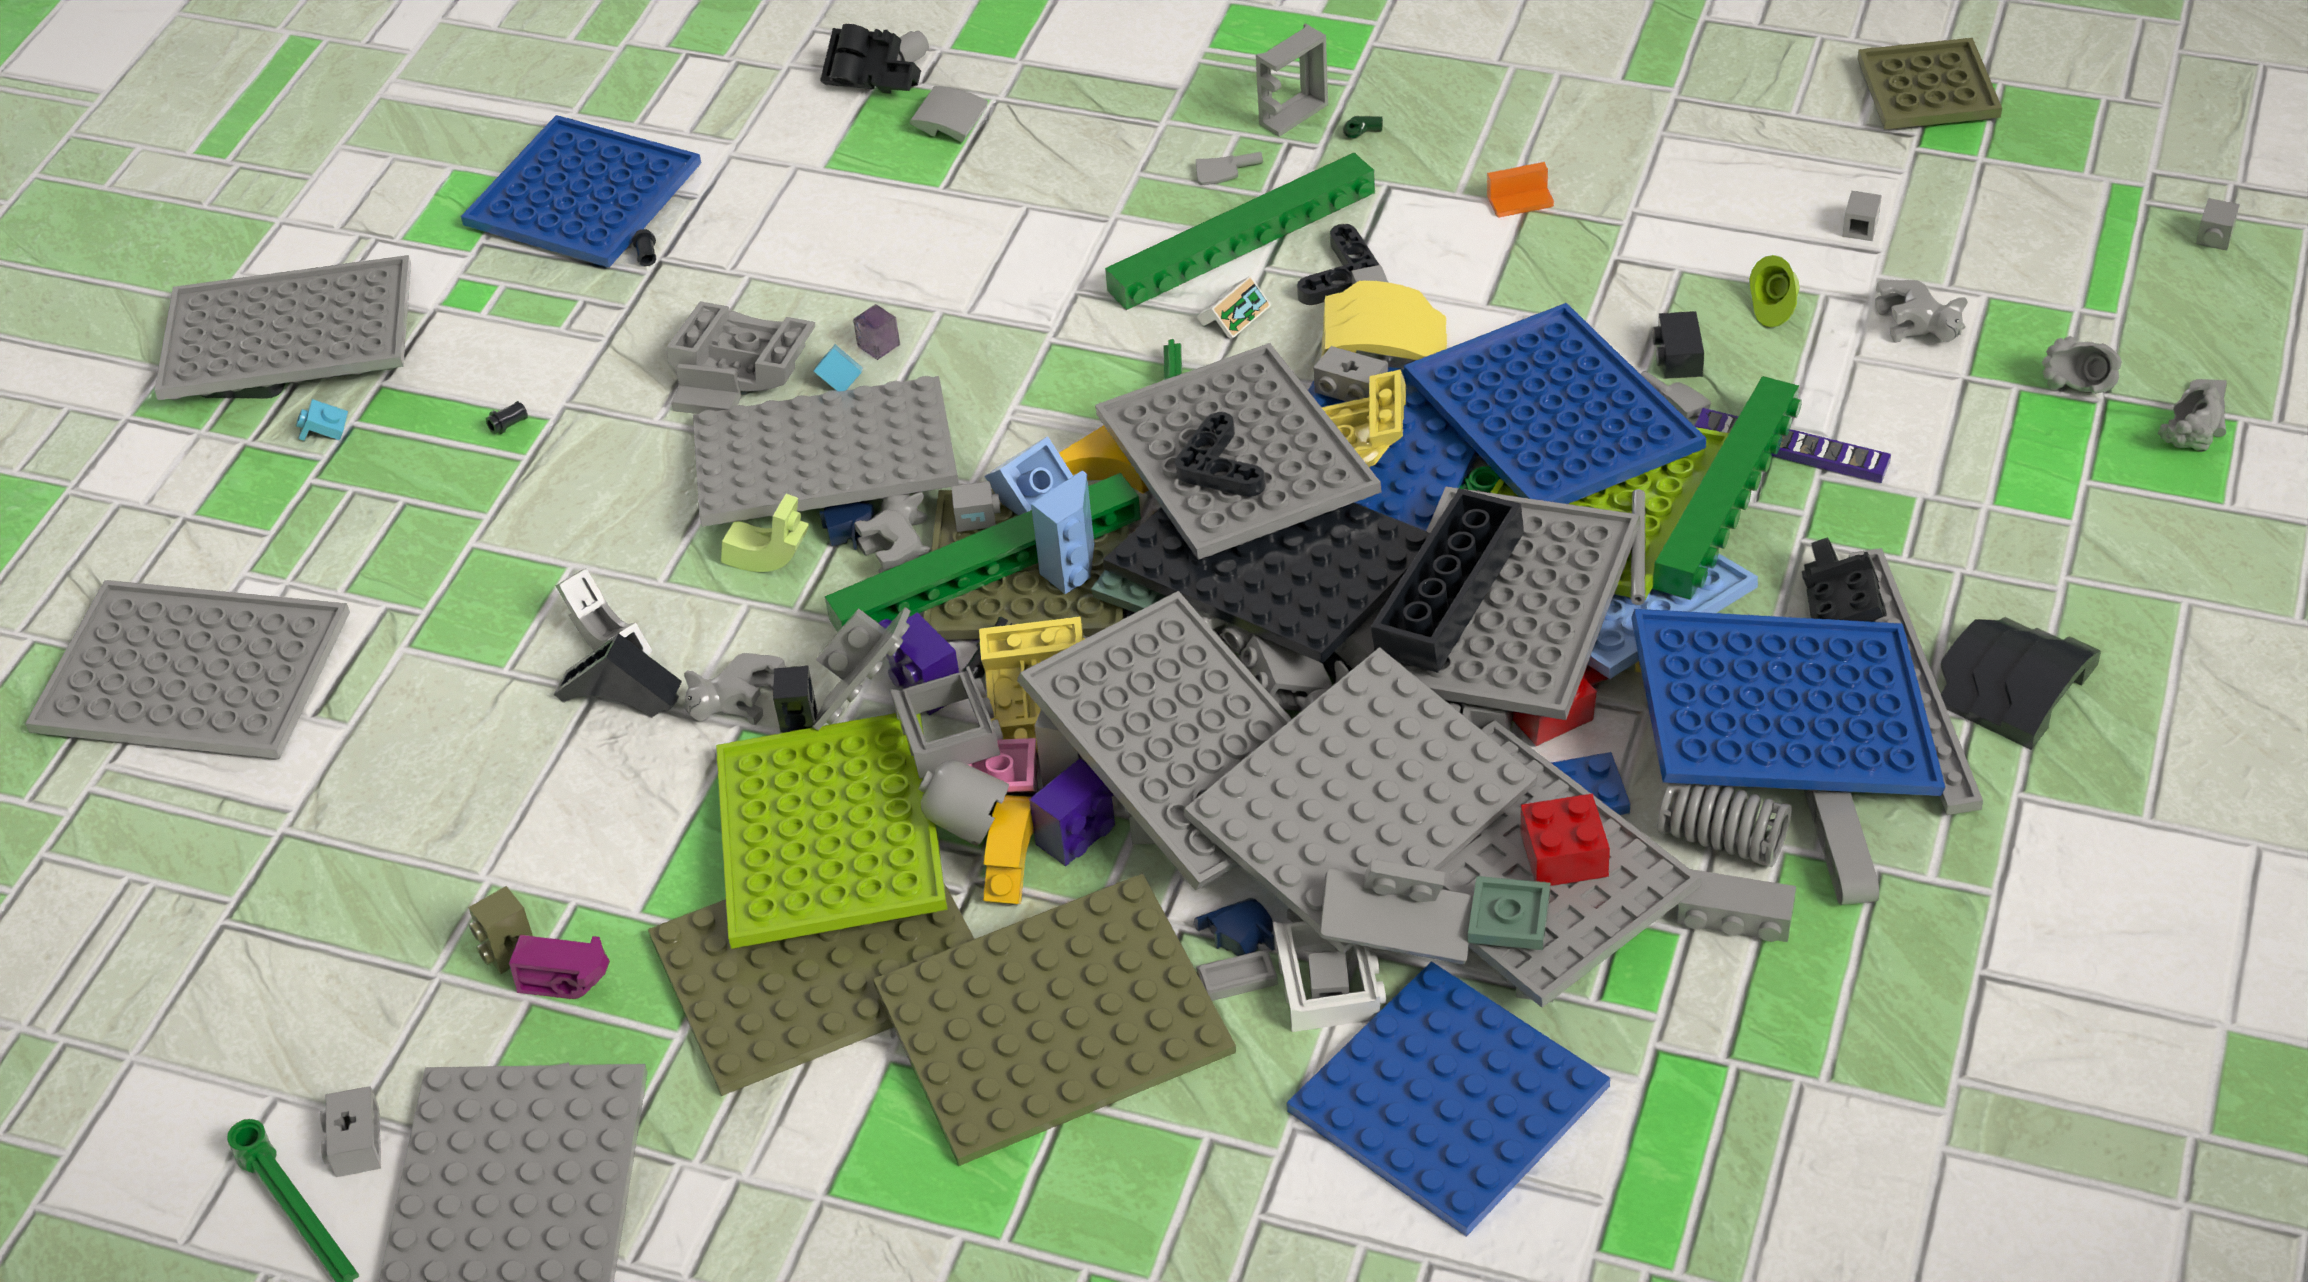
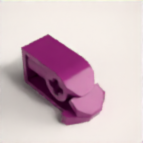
M520 935L509 965L517 993L577 999L584 996L605 975L610 961L602 946L600 937L592 936L591 942L586 943Z

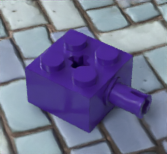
M918 612L908 617L906 623L910 626L901 637L903 639L902 644L892 656L886 654L890 664L888 675L892 683L897 688L902 687L906 689L959 673L956 650ZM884 619L878 624L886 629L892 621ZM942 706V707H939V708H935V709H932V710H929V711H925V712L930 716V715H932L933 713H935V712L939 711L940 709L944 708L945 706Z
M1079 758L1029 799L1036 846L1065 867L1075 858L1081 857L1088 847L1100 837L1106 836L1115 826L1112 802L1114 794L1082 759Z

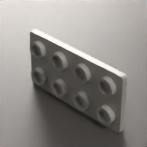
M904 607L885 629L858 608L819 653L816 660L838 676L841 681L825 698L812 726L818 731L825 723L831 725L840 715L843 703L846 700L852 702L863 687L861 683L866 677L872 679L883 664L881 660L886 654L892 656L903 642L901 637L910 626L906 623L911 612L909 609Z
M1373 858L1364 875L1328 869L1325 876L1319 936L1334 941L1464 964L1468 955V928L1472 896L1465 893L1443 890L1445 872Z

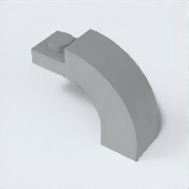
M587 568L555 585L571 612L568 616L593 650H596L619 633L647 655L653 652L637 623H625L613 612Z

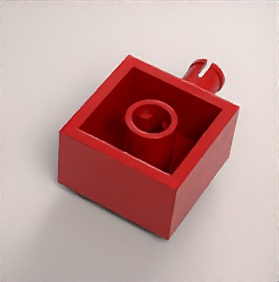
M1587 665L1566 720L1513 711V721L1536 746L1593 721L1597 691L1592 685L1609 678Z

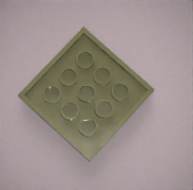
M1973 38L1858 49L1857 59L1884 130L2001 118L2002 106Z

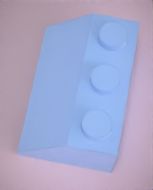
M1083 470L1031 503L1040 575L1064 594L1081 586L1086 580L1091 578L1094 536L1087 474Z

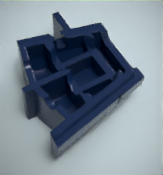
M854 502L824 507V511H820L822 528H827L831 546L845 544L848 539L852 538L853 548L857 550V539L861 536L855 530L854 523L860 520L869 521L872 519L874 506L869 503Z
M1248 898L1194 918L1193 925L1197 931L1209 928L1211 933L1214 934L1215 947L1217 949L1222 947L1227 951L1231 950L1236 956L1255 952L1258 949V943H1264L1271 951L1275 949L1274 935L1272 934L1273 920L1265 907L1254 898Z

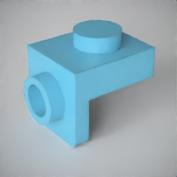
M312 399L308 409H301L296 427L301 428L298 439L305 441L310 430L340 440L348 411Z

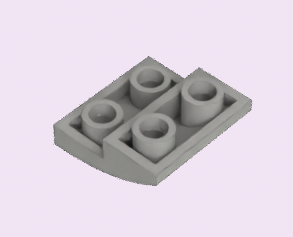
M934 86L909 124L934 137L938 131H941L963 143L985 111L988 101L963 90Z

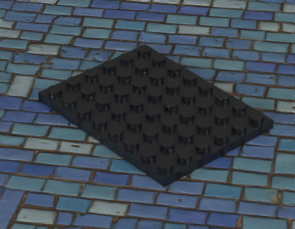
M1351 503L1334 511L1321 514L1304 522L1198 560L1162 507H1160L1103 559L1105 570L1165 596L1179 591L1193 608L1323 663L1391 596L1430 533L1357 503Z

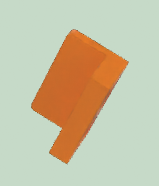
M1545 162L1487 173V197L1498 218L1554 206V200L1547 188L1548 168Z

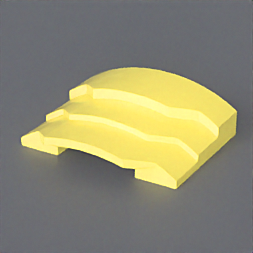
M1358 281L1342 293L1325 296L1321 358L1333 346L1354 353L1359 350L1412 359L1414 361L1447 349L1446 316L1434 309L1423 294L1416 289L1389 282Z
M1401 369L1369 376V397L1321 407L1368 467L1375 465L1389 446L1403 436L1406 384Z
M1081 617L979 629L981 661L986 674L987 698L990 700L994 713V718L991 721L998 720L1003 735L1001 740L1036 738L1035 724L1041 708L1018 683V677L1020 672L1084 640Z

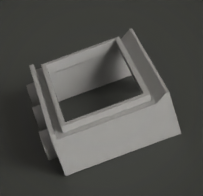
M1306 23L1303 25L1302 30L1265 53L1256 54L1259 125L1278 137L1328 106L1326 35ZM1299 58L1301 92L1280 104L1272 98V92L1281 88V83L1276 77L1271 75V69L1277 72Z
M969 666L966 667L967 671L932 680L901 691L890 690L897 719L900 721L903 734L906 735L911 756H914L920 779L925 776L927 771L934 773L939 765L946 761L956 760L968 765L1000 755L997 741L1003 739L999 722L997 719L991 721L994 718V713L989 698L982 699L986 697L981 678L974 679ZM969 699L979 727L926 743L916 714Z

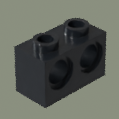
M808 665L774 668L773 701L781 733L813 728L812 726L818 716Z

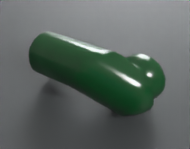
M1354 116L1345 123L1343 133L1348 138L1355 139L1367 131H1382L1383 116Z

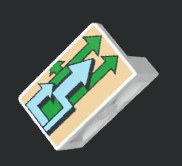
M1248 276L1232 285L1196 317L1203 326L1216 320L1228 338L1231 339L1270 307V302L1252 277Z

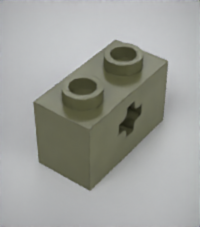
M505 886L468 907L473 920L469 924V928L475 939L481 943L476 947L484 963L486 965L493 963L500 974L511 969L509 962L520 935L533 936L524 907L509 888Z

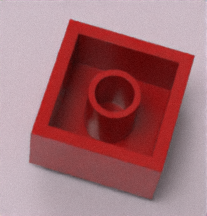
M1593 793L1521 805L1520 834L1534 881L1547 882L1554 886L1609 877L1610 847Z

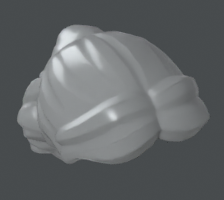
M2071 336L2065 339H2057L2054 345L2048 347L2046 351L2047 356L2042 361L2045 367L2043 375L2048 380V386L2051 390H2057L2067 385L2072 389L2092 392L2093 394L2109 391L2117 384L2119 379L2118 370L2122 363L2120 356L2108 345L2093 342L2076 343L2075 339Z
M2209 382L2202 384L2200 387L2187 389L2181 399L2174 404V419L2169 420V425H2161L2158 431L2161 439H2164L2167 443H2172L2177 448L2192 447L2196 451H2206L2213 442V432L2217 429L2221 419V396L2217 392L2215 385Z

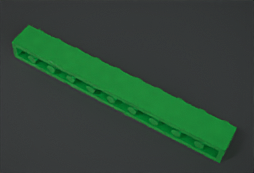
M1354 152L1106 267L1107 291L1126 310L1135 307L1374 194V169Z
M1765 376L1761 377L1654 563L1652 589L1691 600L1697 588L1704 587L1708 568L1715 567L1719 548L1724 549L1727 545L1730 528L1736 529L1741 509H1747L1751 498V491H1757L1762 472L1767 473L1770 467L1772 453H1778L1782 442V435H1788L1792 424V417L1797 418L1800 413L1802 400L1798 399L1799 385Z
M1121 473L1088 486L1094 539L1141 520L1139 496ZM1032 510L824 596L830 622L838 632L858 608L877 623L884 619L893 621L904 607L911 611L908 616L910 617L917 612L921 613L1037 564L1038 555Z

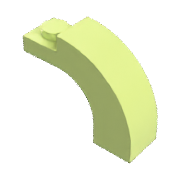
M785 494L773 515L772 528H760L742 521L733 522L722 540L721 563L753 572H769L785 566L794 556L807 533L809 525L800 521L801 513L797 512L798 498Z

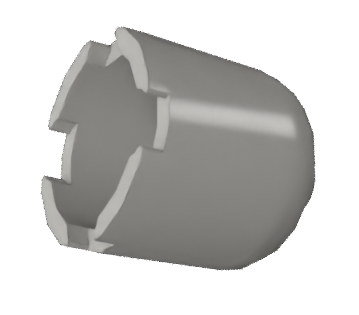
M956 760L946 761L940 764L934 773L927 771L918 788V790L924 792L921 800V809L925 817L931 822L978 846V843L982 842L995 819L989 813L993 811L997 802L1002 804L1009 784L963 762Z

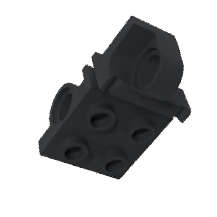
M843 24L842 29H832L820 81L824 85L865 89H874L876 87L882 93L891 94V90L910 91L911 86H917L921 70L914 62L897 61L902 40L895 33H890L888 30H883L882 33L879 29H875L873 32L856 24Z
M1828 537L1811 543L1816 561L1804 564V570L1801 571L1802 578L1807 587L1811 618L1870 622L1887 616L1879 591V580L1868 552L1839 561Z

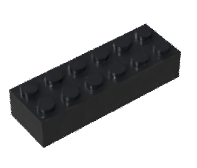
M1460 488L1457 490L1371 625L1374 651L1380 647L1397 662L1436 673L1440 671L1524 534L1520 503Z

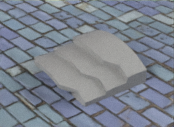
M700 301L667 346L668 363L674 368L681 363L735 370L740 391H761L784 385L794 371L795 361L804 349L806 340L814 330L815 322L786 317L784 321L763 320L736 311H729V306Z

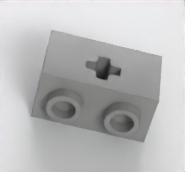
M1331 346L1313 367L1315 393L1346 402L1369 397V376L1388 372V362Z
M371 1086L325 1094L326 1110L320 1111L322 1130L326 1133V1141H321L323 1162L325 1164L330 1163L336 1177L381 1169L380 1113Z

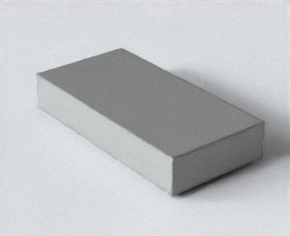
M1268 949L1197 966V974L1212 1001L1278 985L1277 974Z

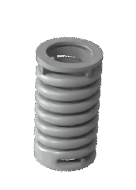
M1669 783L1660 807L1657 829L1661 833H1671L1677 838L1685 836L1689 842L1699 841L1702 846L1712 845L1715 850L1721 851L1725 849L1730 855L1738 853L1743 859L1751 858L1753 862L1773 867L1780 855L1787 835L1792 807L1786 803L1779 804L1772 799H1765L1755 830L1750 838L1760 808L1761 798L1759 795L1753 794L1747 801L1746 791L1739 790L1734 796V789L1731 786H1726L1721 791V785H1709L1708 787V785L1694 784L1693 787V784ZM1675 793L1671 808L1669 809L1673 794ZM1688 802L1686 816L1683 819L1684 811ZM1772 813H1776L1775 819H1770ZM1768 825L1772 826L1771 831L1767 839H1765L1764 836Z

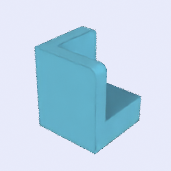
M834 344L816 365L814 372L836 391L840 392L846 391L861 374L863 367Z

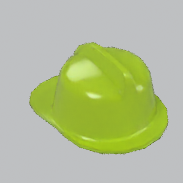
M1776 255L1765 256L1755 264L1749 278L1750 291L1757 320L1764 326L1777 327L1787 322L1794 313L1800 289L1799 279L1796 273L1793 272L1789 262L1783 257Z

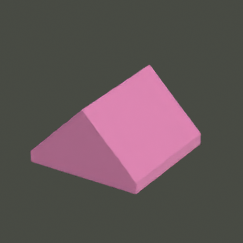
M1036 738L998 740L1000 755L968 764L1008 783L1009 787L1006 794L1038 793Z

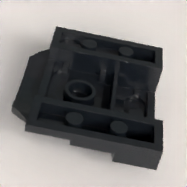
M2007 617L2000 620L1975 619L1957 638L1941 660L1940 666L1946 681L1941 697L1947 710L2032 750L2049 728L2052 709L2074 682L2081 686L2098 666L2101 650L2070 636L2061 639L2039 628L2031 629Z

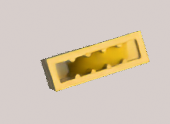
M1104 425L1059 452L1073 476L1083 470L1087 474V481L1104 480L1121 473L1132 488L1142 494L1149 491Z

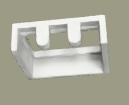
M1305 921L1287 924L1273 922L1275 950H1278L1279 970L1284 978L1285 999L1290 1007L1292 1032L1370 1021L1380 1012V1004L1386 1003V994L1383 981L1376 982L1375 974H1379L1376 952H1369V947L1354 944L1364 991L1306 1000L1295 947L1329 942L1321 938L1319 933Z

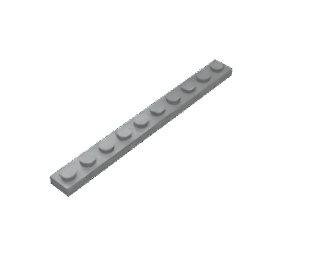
M1882 548L1849 553V557L1868 552L1879 580V591L1887 616L1871 622L1903 624L1945 783V789L1939 797L1946 815L1982 810V796Z

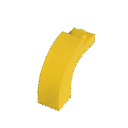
M1005 795L1002 804L996 803L992 817L995 819L988 831L984 856L986 876L983 901L1021 904L1026 853L1030 838L1034 833L1029 801L1031 797Z

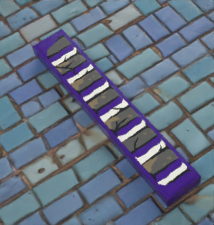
M1703 408L1695 427L1730 433L1739 416ZM1790 429L1787 436L1782 435V442L1778 453H1772L1773 457L1882 483L1891 461L1890 453Z

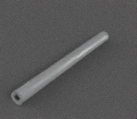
M1637 489L1632 492V514L1640 515V527L1631 548V602L1635 605H1641L1645 602V492Z

